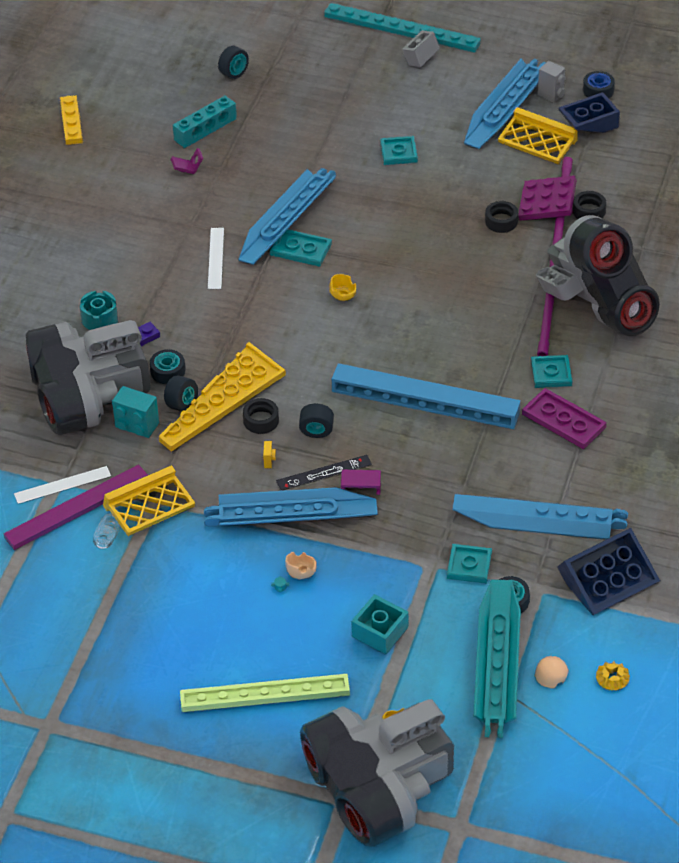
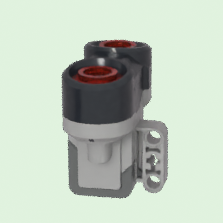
M583 216L569 227L565 237L547 250L554 265L550 268H543L536 274L545 292L564 301L577 295L591 302L592 310L602 324L626 336L640 335L652 326L659 313V296L653 288L648 286L633 255L632 240L627 231L621 226L598 216Z
M128 320L87 331L82 337H79L76 328H72L71 324L66 321L29 330L25 334L32 383L38 384L37 394L41 409L50 428L58 435L98 426L101 416L104 415L103 405L112 403V400L122 386L144 393L150 391L148 363L140 345L142 336L135 321Z
M432 699L417 703L384 720L379 714L362 720L356 712L342 706L301 727V745L313 779L317 784L326 786L335 799L336 809L344 825L364 845L374 847L414 827L418 812L416 800L430 794L429 786L449 776L454 769V744L440 726L444 722L445 716Z

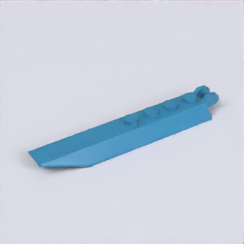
M520 58L473 113L464 144L480 149L508 121L516 107H519L538 85L539 69L545 62H542L537 67V59H533L526 65L523 59Z
M321 168L313 175L306 169L249 229L238 260L254 265L325 188L336 178L335 171L330 170L327 173L326 169Z
M337 487L219 494V506H211L204 509V515L207 516L204 518V523L206 526L213 527L219 524L223 526L337 519L378 515L375 498Z
M455 494L453 511L496 529L607 540L610 538L611 529L627 528V521L625 519L628 517V512L623 509L613 510L610 508Z

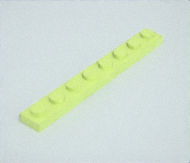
M348 674L180 690L182 712L350 695Z

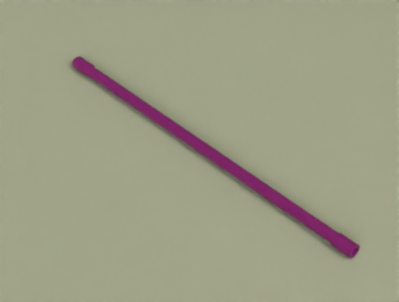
M571 157L563 158L561 177L570 176L573 164ZM565 216L556 217L552 245L562 239ZM551 259L549 268L554 265ZM547 292L537 356H548L549 337L555 296Z

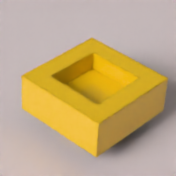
M264 441V468H272V461H276V449H272V441Z

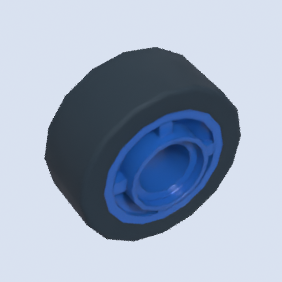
M593 71L584 77L583 93L586 97L603 92L609 99L614 94L615 79L611 74L604 71Z

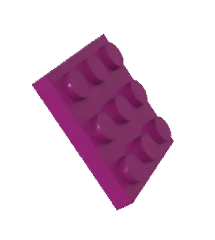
M576 176L524 181L519 208V220L570 216L577 182Z

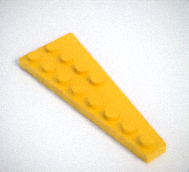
M250 342L246 343V347L241 353L238 352L235 355L236 358L225 366L224 371L210 381L197 399H193L191 406L186 411L183 410L180 413V417L159 435V442L172 452L284 377L286 370Z

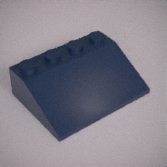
M631 528L563 561L557 566L566 585L592 615L660 581Z

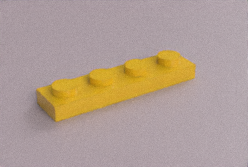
M77 95L60 97L66 145L83 143Z

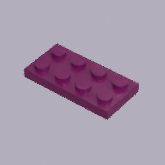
M546 388L522 409V415L583 450L607 425V422Z

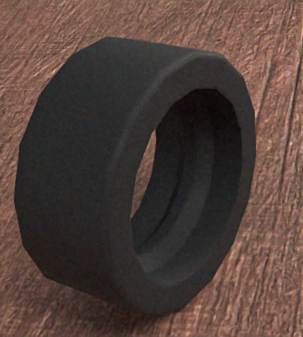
M580 192L573 200V214L577 219L588 215L604 218L607 205L606 199L599 192ZM594 204L598 206V208L585 209L582 208L581 205Z
M507 201L491 203L485 210L486 226L498 233L512 231L518 224V208ZM497 214H506L511 218L506 220H499L492 216Z
M257 398L251 400L243 408V424L250 432L265 434L274 430L279 423L278 407L276 403L269 399ZM256 412H267L272 415L265 420H255L250 417Z

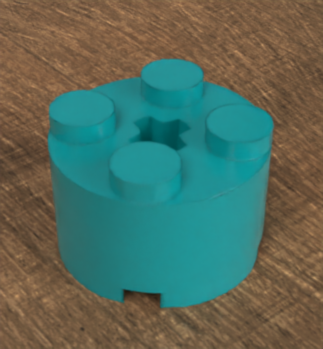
M91 291L81 298L80 313L82 324L85 328L92 330L118 323L116 300L111 293L103 291V293Z

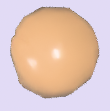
M291 552L286 556L285 566L292 578L306 579L316 572L317 562L313 557L306 555L305 552L300 556Z
M548 656L540 660L534 676L542 686L555 688L557 684L565 682L569 670L561 658Z

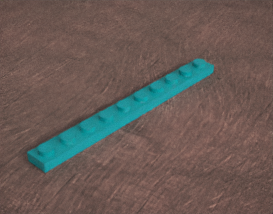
M330 3L324 12V17L411 38H414L421 31L434 32L438 44L474 53L481 44V38L472 35L461 34Z

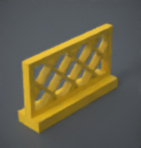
M518 107L514 110L513 118L498 138L499 143L556 164L560 163L572 144L575 145L578 140L577 130L573 127ZM516 123L523 127L514 129L513 125ZM533 129L537 132L529 134L527 130ZM525 131V136L517 138L516 133ZM508 135H514V139H505ZM543 135H549L553 138L544 140ZM540 137L541 141L532 143V138ZM528 140L530 144L521 145L519 142ZM563 140L567 143L559 146L557 141ZM555 142L556 147L547 149L546 144ZM542 145H543V146H544V149H545V150L537 151V150H535L534 147H538V146H542ZM558 151L559 155L556 158L551 156L550 153Z
M171 465L104 495L103 507L106 511L110 510L127 536H130L193 508L196 503L175 476L176 471ZM174 483L177 491L165 489L166 485ZM153 491L161 493L160 499L150 497L149 493ZM163 494L175 496L174 501L162 500ZM177 497L183 498L188 503L184 505L178 504L176 499ZM134 499L145 500L143 506L132 504V501ZM147 501L157 503V509L145 507ZM160 504L172 507L168 512L159 510ZM116 507H127V512H118ZM130 508L141 511L140 517L129 515ZM144 512L155 514L154 518L150 520L142 518ZM126 520L136 521L138 524L129 528Z

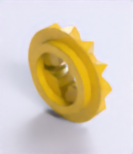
M605 661L604 665L599 666L596 672L597 682L608 690H620L628 684L630 679L628 668H624L623 663L616 664L615 661L612 663ZM614 672H617L616 676H612L609 678V673L613 674Z

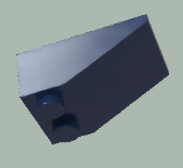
M603 92L564 105L558 109L575 130L607 132L619 127L620 111Z

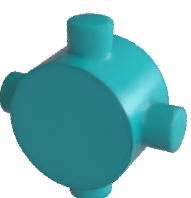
M278 577L274 580V583H271V586L276 591L282 592L289 586V582H286V579L283 577Z

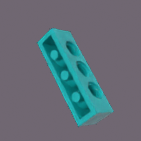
M225 95L173 124L174 141L183 148H186L236 120V103Z

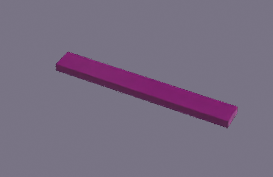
M138 464L5 532L4 538L16 550L103 505L106 493L146 477L148 474Z

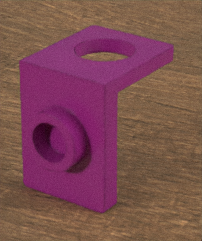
M200 148L195 150L190 160L171 157L175 170L191 174L196 173L203 160Z

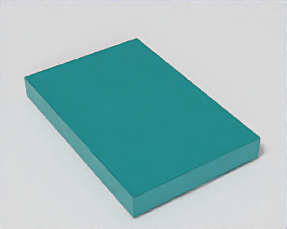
M287 229L273 244L270 255L320 267L332 245V239Z

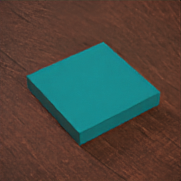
M414 136L380 138L384 165L418 163Z
M568 355L531 357L535 388L572 386Z
M452 544L447 579L487 584L492 548Z

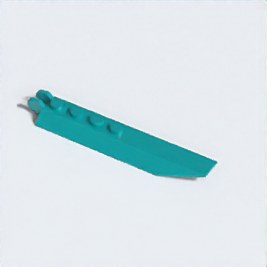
M491 579L479 607L473 717L485 723V737H489L491 734L490 723H499L497 735L498 738H503V724L516 719L521 609L512 580Z

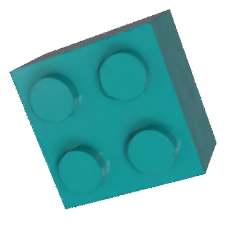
M122 386L112 400L115 427L135 433L138 436L150 438L159 424L157 397Z
M374 594L351 621L352 637L387 654L408 629L409 612Z

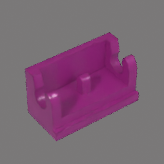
M342 470L341 489L346 490V487L360 489L376 488V495H380L381 470Z

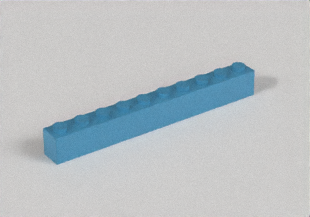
M339 363L331 379L332 392L509 429H515L520 415L521 400Z

